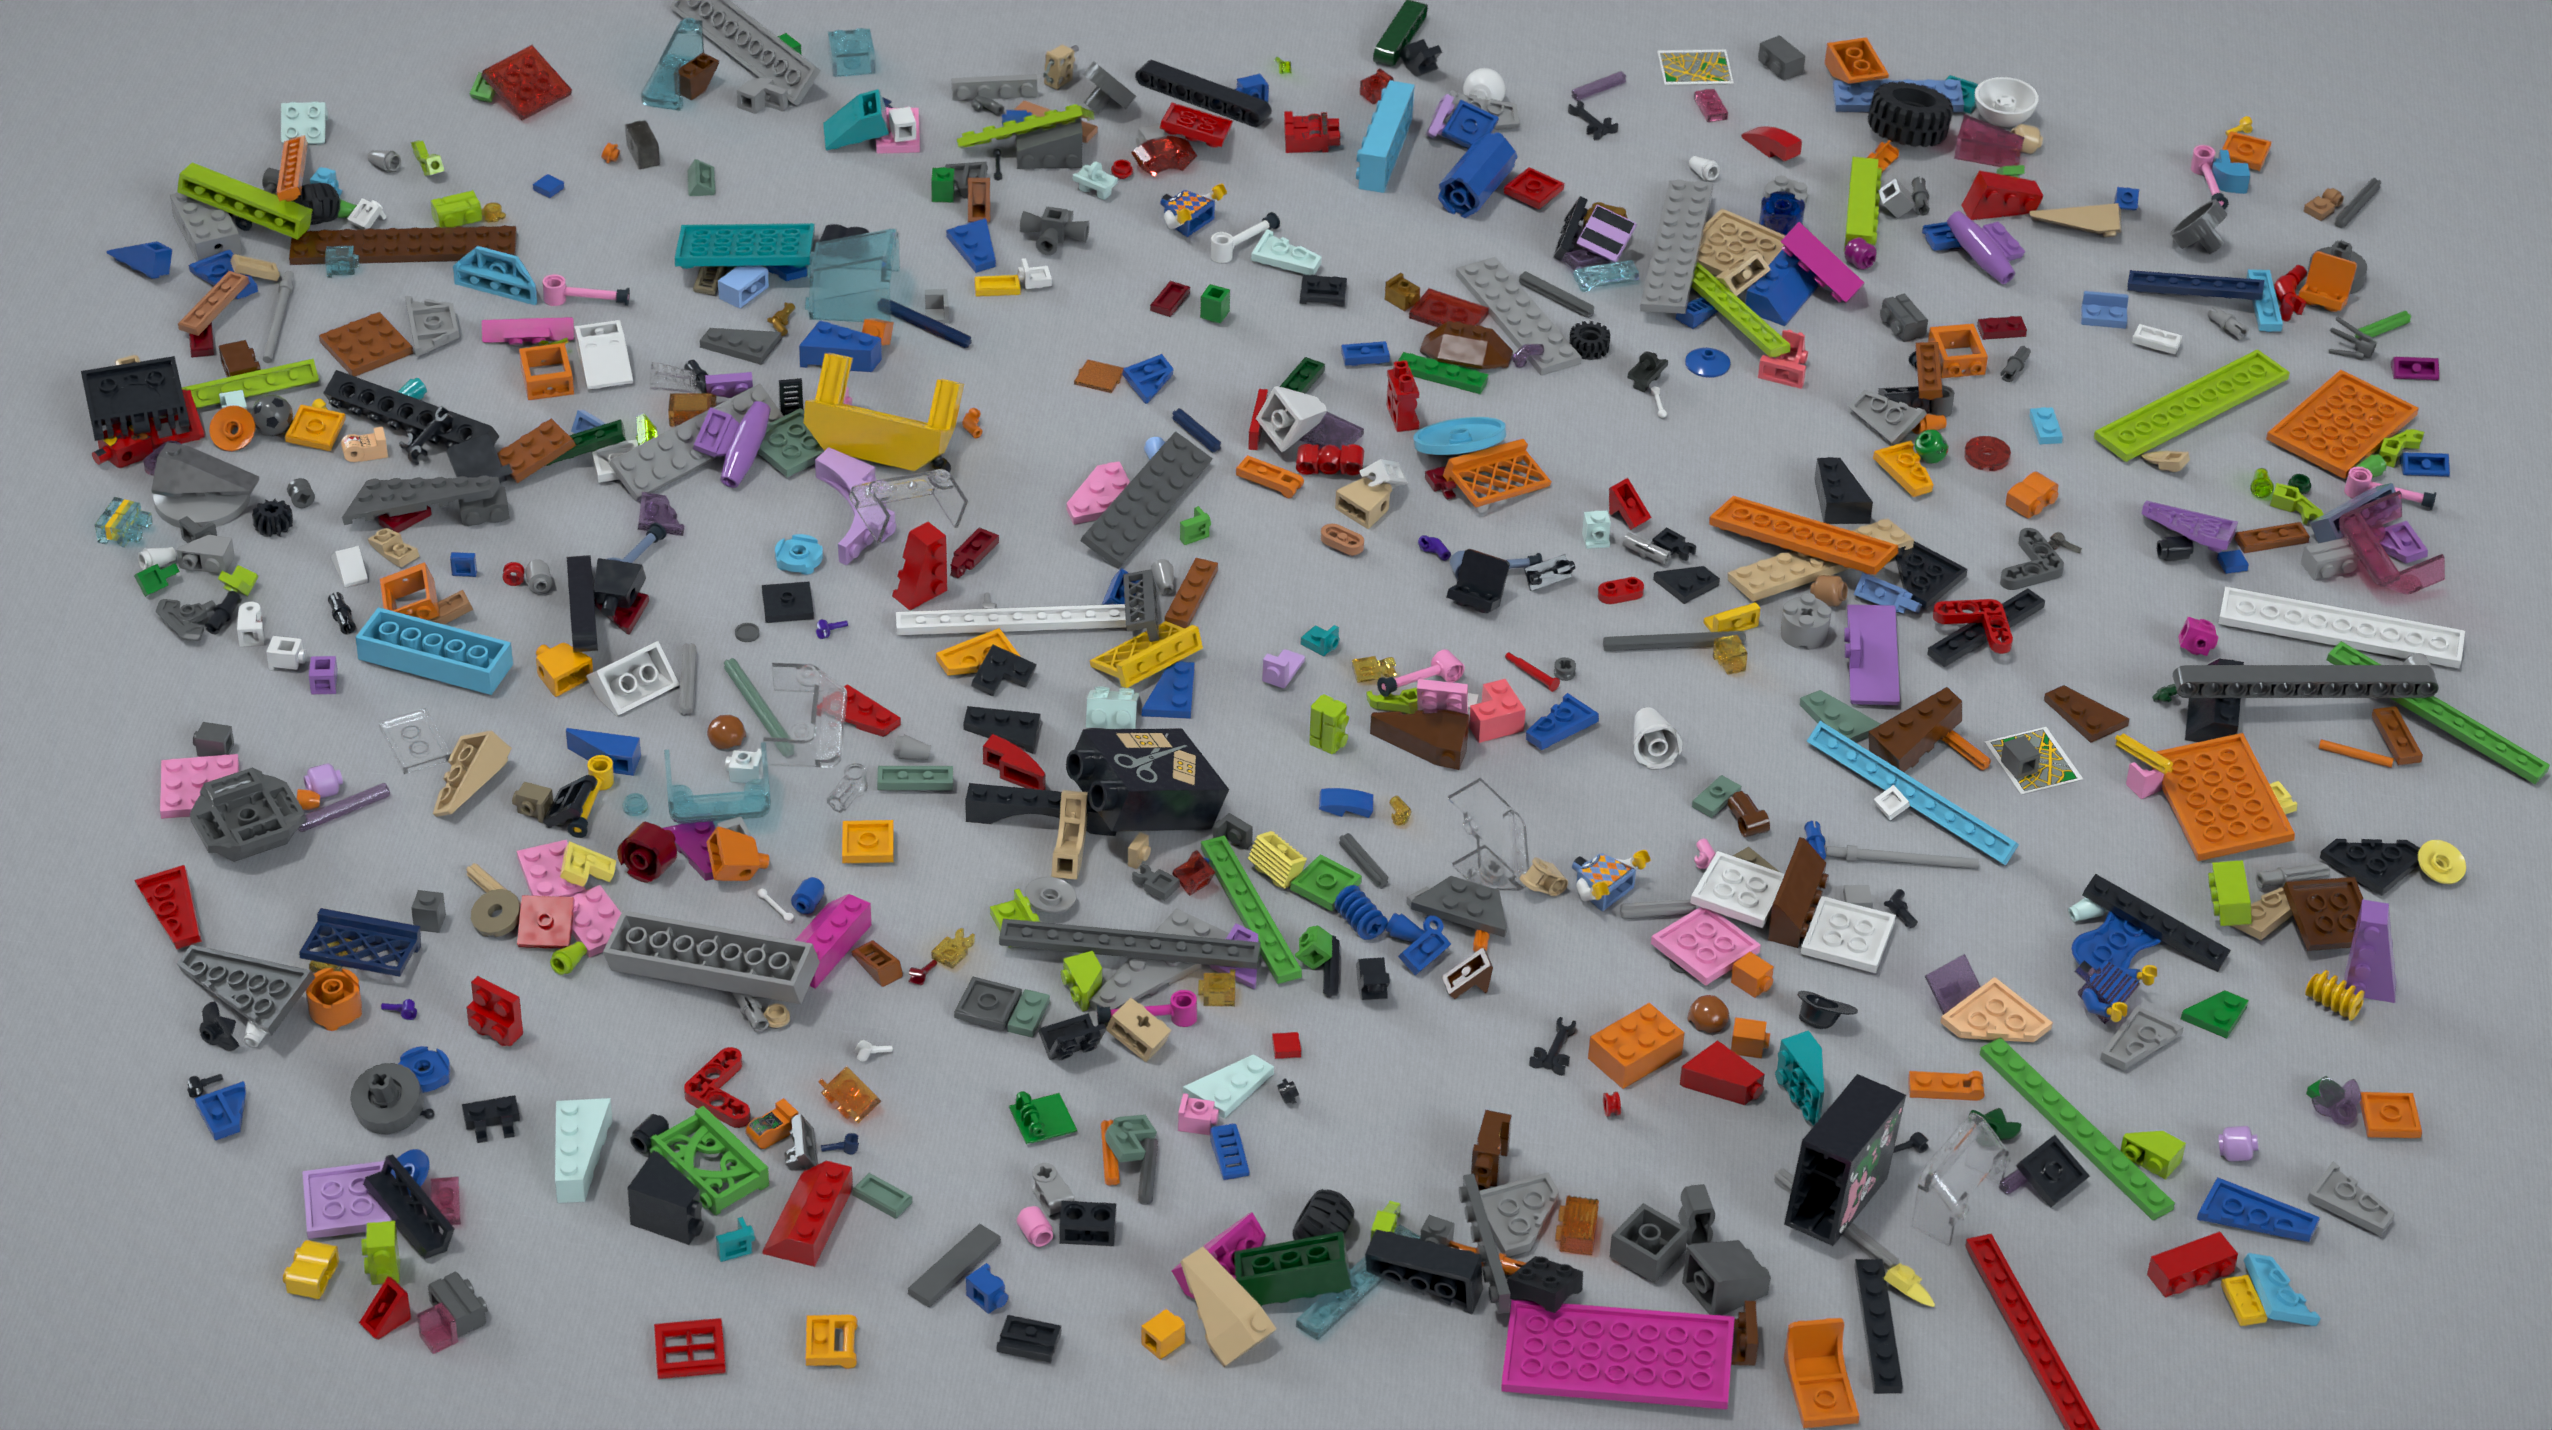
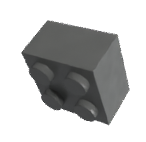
M1642 1203L1612 1234L1609 1257L1655 1283L1686 1251L1688 1228Z

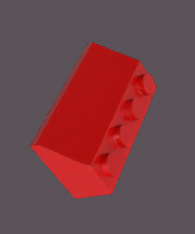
M824 1161L802 1172L763 1249V1254L815 1267L852 1192V1167Z

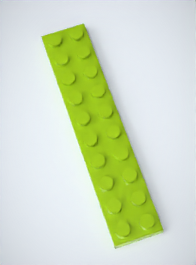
M2257 349L2094 432V439L2127 462L2288 380L2290 372Z

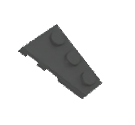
M709 328L699 341L700 348L762 365L782 338L781 332Z

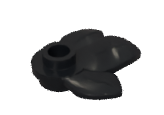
M215 1001L205 1005L202 1010L203 1022L200 1024L201 1038L208 1044L219 1045L227 1051L238 1048L239 1044L232 1036L236 1021L221 1017Z

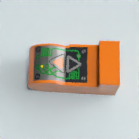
M784 1098L775 1103V1109L763 1115V1117L753 1119L746 1127V1135L761 1149H766L790 1136V1130L792 1129L791 1117L799 1113Z

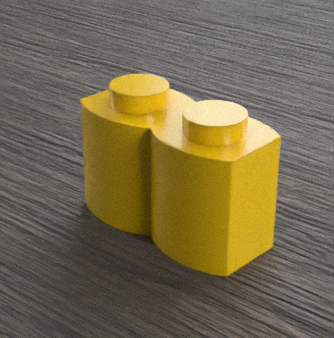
M305 1240L301 1247H297L293 1263L290 1267H286L283 1274V1283H286L287 1293L319 1299L338 1266V1246Z

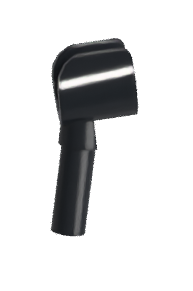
M222 1074L201 1080L197 1076L190 1077L187 1082L189 1096L192 1098L201 1096L204 1092L203 1087L223 1080Z
M1915 1132L1909 1141L1896 1145L1893 1153L1912 1147L1919 1153L1925 1152L1929 1148V1145L1926 1143L1929 1140L1921 1132Z

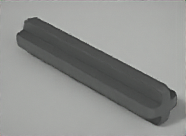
M1350 833L1341 835L1339 844L1377 887L1386 886L1388 884L1386 873Z
M1146 1138L1143 1142V1148L1146 1153L1141 1161L1138 1201L1141 1204H1150L1153 1201L1158 1141L1155 1138Z

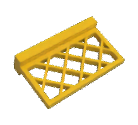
M1165 621L1158 625V641L1150 642L1148 633L1145 631L1089 660L1090 666L1119 678L1121 686L1128 688L1203 649L1199 628L1195 625L1182 628Z

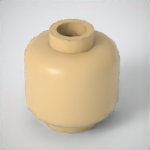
M2019 124L2011 130L2009 135L2010 145H2012L2014 151L2032 154L2037 148L2041 147L2043 142L2039 129L2034 126Z

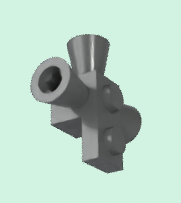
M1046 206L1042 217L1023 211L1020 220V233L1041 232L1040 238L1036 241V248L1044 255H1052L1057 251L1058 243L1063 244L1066 236L1086 243L1090 224L1089 221L1072 222L1073 211Z

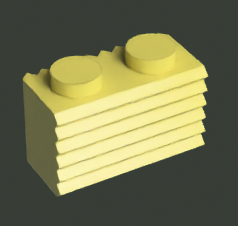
M1273 831L1256 837L1253 848L1249 853L1250 856L1247 858L1255 865L1257 871L1268 875L1273 879V884L1280 888L1291 886V882L1302 872L1307 860L1306 857H1303L1302 854L1292 848L1285 840H1282L1281 837H1278Z

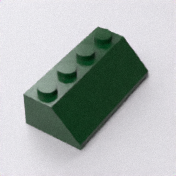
M1343 1231L1235 1251L1236 1281L1260 1306L1277 1302L1286 1303L1290 1300L1304 1297L1313 1298L1317 1295L1332 1292L1341 1293L1352 1289Z

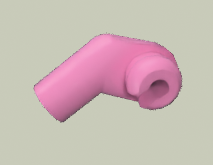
M1701 839L1696 844L1700 851V856L1697 857L1695 855L1694 861L1698 868L1707 869L1716 853L1707 839Z

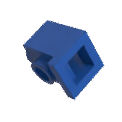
M1261 74L1237 79V88L1235 90L1268 103L1269 84Z
M987 1263L966 1277V1296L987 1314L1003 1307L1008 1301L1009 1296L1005 1293L1004 1282L1000 1277L994 1276L990 1272V1265Z

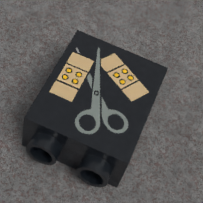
M1182 728L1083 729L1075 749L1069 752L1066 759L1068 776L1076 782L1082 792H1088V800L1091 807L1099 813L1112 832L1212 829L1229 792L1227 785Z

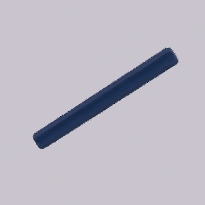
M883 296L877 302L878 309L961 347L968 348L972 343L970 335Z

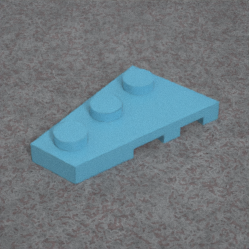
M2248 1253L2243 1261L2267 1317L2273 1320L2317 1326L2321 1319L2316 1311L2310 1312L2304 1305L2307 1300L2301 1293L2296 1294L2289 1286L2291 1280L2273 1257Z

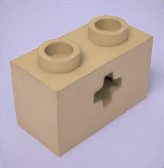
M1130 998L1112 1015L1106 1031L1143 1061L1147 1062L1166 1043L1171 1029L1163 1021L1147 1011L1142 1004Z

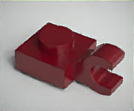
M1446 466L1425 471V480L1434 492L1441 490L1447 500L1456 498L1453 492V488H1456V483L1454 480L1447 481L1443 476Z

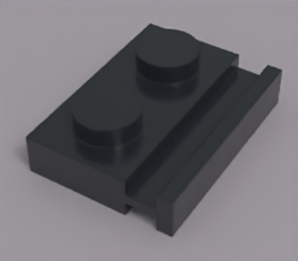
M1007 1315L999 1342L996 1345L997 1352L1051 1363L1053 1353H1055L1062 1333V1325Z

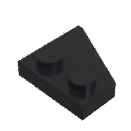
M1705 566L1657 571L1653 577L1657 584L1683 604L1714 589L1720 583V578Z

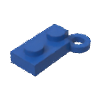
M1429 916L1424 920L1423 929L1425 933L1398 956L1415 976L1451 945L1448 939L1441 933L1444 926L1441 919L1437 916ZM1430 922L1435 923L1437 929H1432L1430 927Z

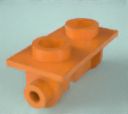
M1890 140L1886 143L1881 142L1875 150L1876 153L1871 152L1867 157L1878 159V168H1882V173L1899 157V149L1893 147L1890 144Z

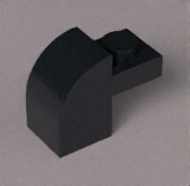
M1422 39L1406 45L1399 55L1406 68L1414 76H1421L1439 69L1436 62L1442 50L1439 45L1428 48L1425 40Z
M1385 957L1358 959L1356 970L1360 999H1388L1387 987L1390 984L1389 973H1386Z

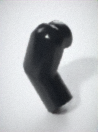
M940 455L932 460L931 463L933 469L937 472L934 481L941 485L944 484L951 472V465Z

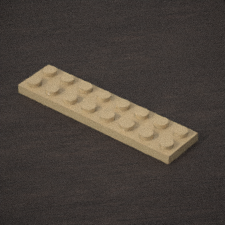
M1888 518L1852 530L1856 533L1896 544L1898 548L1906 546L1905 550L1913 548L1914 539ZM1792 550L1728 572V581L1754 602L1816 581L1821 575H1834L1851 568H1845L1842 565L1826 562L1820 558L1803 555Z

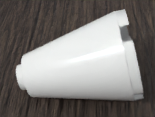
M1650 707L1642 708L1636 713L1634 721L1633 753L1640 764L1647 765V768L1662 769L1675 762L1676 756L1682 752L1680 734L1655 709Z

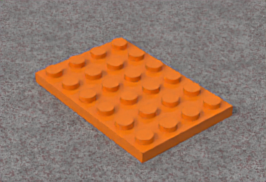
M2339 370L2268 431L2266 440L2345 479L2348 477L2351 468L2356 467L2367 457L2373 455L2382 446L2384 438L2393 437L2416 417L2419 408L2343 370Z
M2243 733L2156 751L2173 763V771L2164 774L2162 790L2197 861L2294 841L2295 833Z

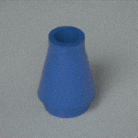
M1394 913L1386 927V931L1390 933L1391 937L1415 942L1425 933L1424 930L1402 913L1400 915Z

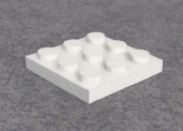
M1717 851L1691 895L1690 903L1763 928L1772 912L1773 902L1785 874Z
M1821 896L1802 944L1801 954L1876 973L1894 926L1896 915Z

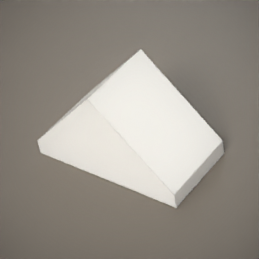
M359 546L335 551L331 555V559L345 588L368 582Z

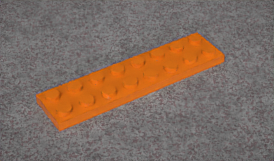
M1732 496L1709 517V525L1718 527L1721 530H1728L1741 536L1751 537L1764 543L1780 546L1783 549H1790L1803 555L1820 558L1823 561L1833 562L1845 568L1856 569L1865 574L1876 575L1898 554V545L1737 496Z

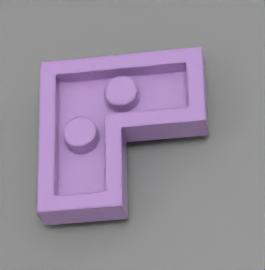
M1446 94L1440 99L1432 116L1433 120L1425 135L1431 138L1436 137L1437 134L1441 135L1446 125L1443 123V120L1450 116L1455 106L1452 103L1454 97Z

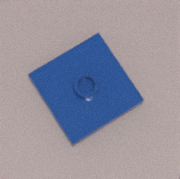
M1460 100L1444 127L1441 136L1469 149L1478 138L1487 133H1492L1499 117Z

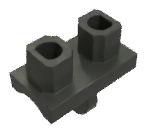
M1646 351L1642 353L1639 357V362L1628 372L1627 378L1634 381L1633 388L1645 392L1649 388V384L1657 380L1661 372L1668 366V360L1658 359L1657 354L1654 352Z

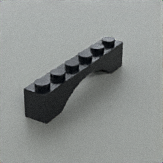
M969 783L965 799L966 822L993 824L1004 818L1025 814L1060 818L1062 792ZM1087 799L1086 831L1090 834L1116 836L1117 832L1111 831L1099 813L1091 807L1090 801Z

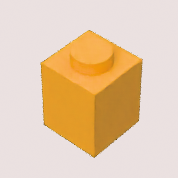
M1167 1309L1141 1326V1344L1160 1360L1185 1343V1324L1179 1316L1173 1315Z

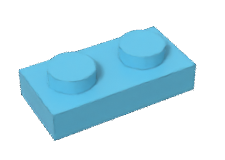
M2053 407L2031 408L2029 416L2039 444L2062 443L2063 435Z

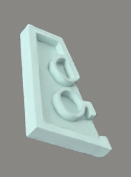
M1253 1054L1183 1086V1093L1188 1094L1189 1098L1215 1101V1109H1219V1116L1225 1119L1274 1074V1066Z

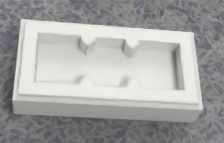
M2142 324L2138 325L2132 339V343L2171 354H2176L2182 342V336Z

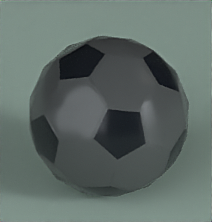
M278 395L261 397L255 402L251 410L255 428L264 435L278 436L288 430L293 421L291 405L286 399Z

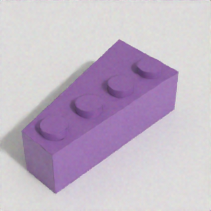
M2362 899L2344 974V980L2347 981L2345 989L2348 990L2350 986L2354 985L2356 986L2355 995L2363 990L2365 991L2363 998L2395 1003L2397 981L2389 904Z

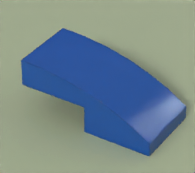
M1345 788L1321 789L1319 792V810L1340 817L1344 815L1345 811H1349L1369 818L1373 813V794Z

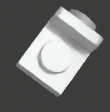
M362 198L347 220L350 224L361 229H369L377 217L385 220L387 216L382 211L383 207L374 200L369 202Z

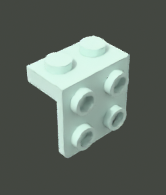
M325 102L281 103L282 144H284V141L303 135L306 136L308 145L324 144L325 120H328V110Z
M1103 686L1090 690L1087 697V728L1136 729L1139 693L1134 692L1132 688H1120L1119 691H1109V687Z

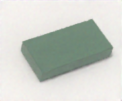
M868 1173L852 1189L853 1196L895 1219L913 1203L911 1195L871 1173Z

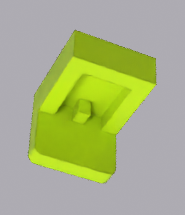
M240 565L236 567L232 575L221 571L218 580L224 584L223 589L228 592H239L247 597L258 579L256 573Z

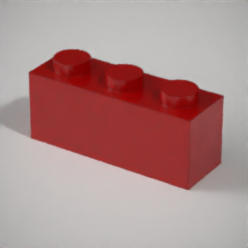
M2219 1231L2151 1256L2147 1276L2164 1297L2180 1294L2192 1287L2205 1285L2211 1280L2226 1277L2233 1273L2238 1253Z

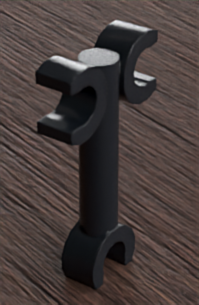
M1577 101V107H1574L1572 104L1568 105V113L1570 115L1580 116L1590 124L1587 126L1586 134L1590 135L1593 133L1594 141L1601 139L1602 135L1607 133L1613 134L1618 131L1619 124H1611V117L1605 118L1603 123H1601L1584 109L1582 101Z
M443 406L439 407L433 422L418 437L408 433L409 442L405 444L400 441L399 446L407 451L409 461L418 465L417 457L419 454L427 456V451L422 446L442 425H448L454 419L453 416L448 414V409Z
M1559 1017L1556 1021L1557 1034L1548 1053L1541 1047H1535L1534 1055L1530 1056L1529 1066L1535 1069L1542 1067L1548 1070L1552 1069L1555 1074L1564 1076L1566 1066L1570 1064V1057L1565 1054H1559L1566 1037L1572 1036L1575 1033L1576 1021L1573 1020L1570 1026L1562 1025L1563 1017Z

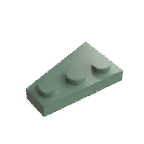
M1822 690L1800 698L1799 705L1817 723L1822 721L1855 743L1869 738L1868 732L1881 725L1879 722Z

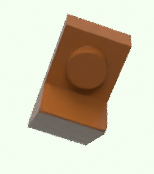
M968 178V222L986 218L987 222H990V178Z

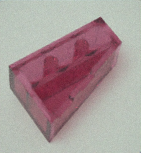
M1964 114L1957 137L1954 159L1996 167L2020 165L2025 137Z

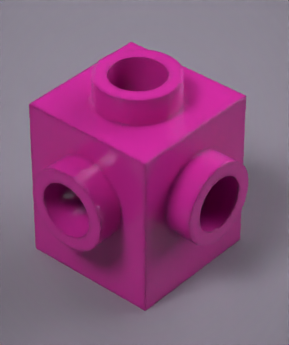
M2189 616L2178 636L2180 647L2185 648L2194 655L2202 654L2207 656L2210 649H2214L2218 642L2215 625L2206 619L2198 620Z

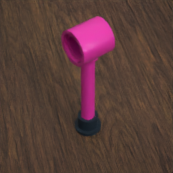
M1179 990L1173 993L1171 1002L1168 1005L1144 1006L1153 1016L1171 1015L1172 1022L1180 1027L1191 1026L1197 1021V997L1189 990ZM1097 1005L1098 1025L1109 1023L1112 1015L1118 1009Z

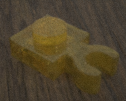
M958 929L955 932L954 939L944 938L931 951V959L953 969L968 955V948L972 947L975 943V934L972 933L969 937L963 938L964 929Z

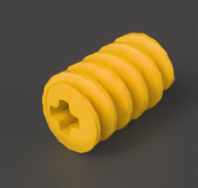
M2325 970L2321 975L2316 973L2308 982L2305 995L2308 997L2313 996L2315 1001H2322L2323 1006H2330L2332 1011L2339 1012L2341 1016L2348 1017L2352 1021L2361 1010L2365 991L2361 990L2355 995L2356 986L2352 985L2346 990L2347 981L2343 980L2338 985L2337 975L2332 976L2329 980L2328 970Z

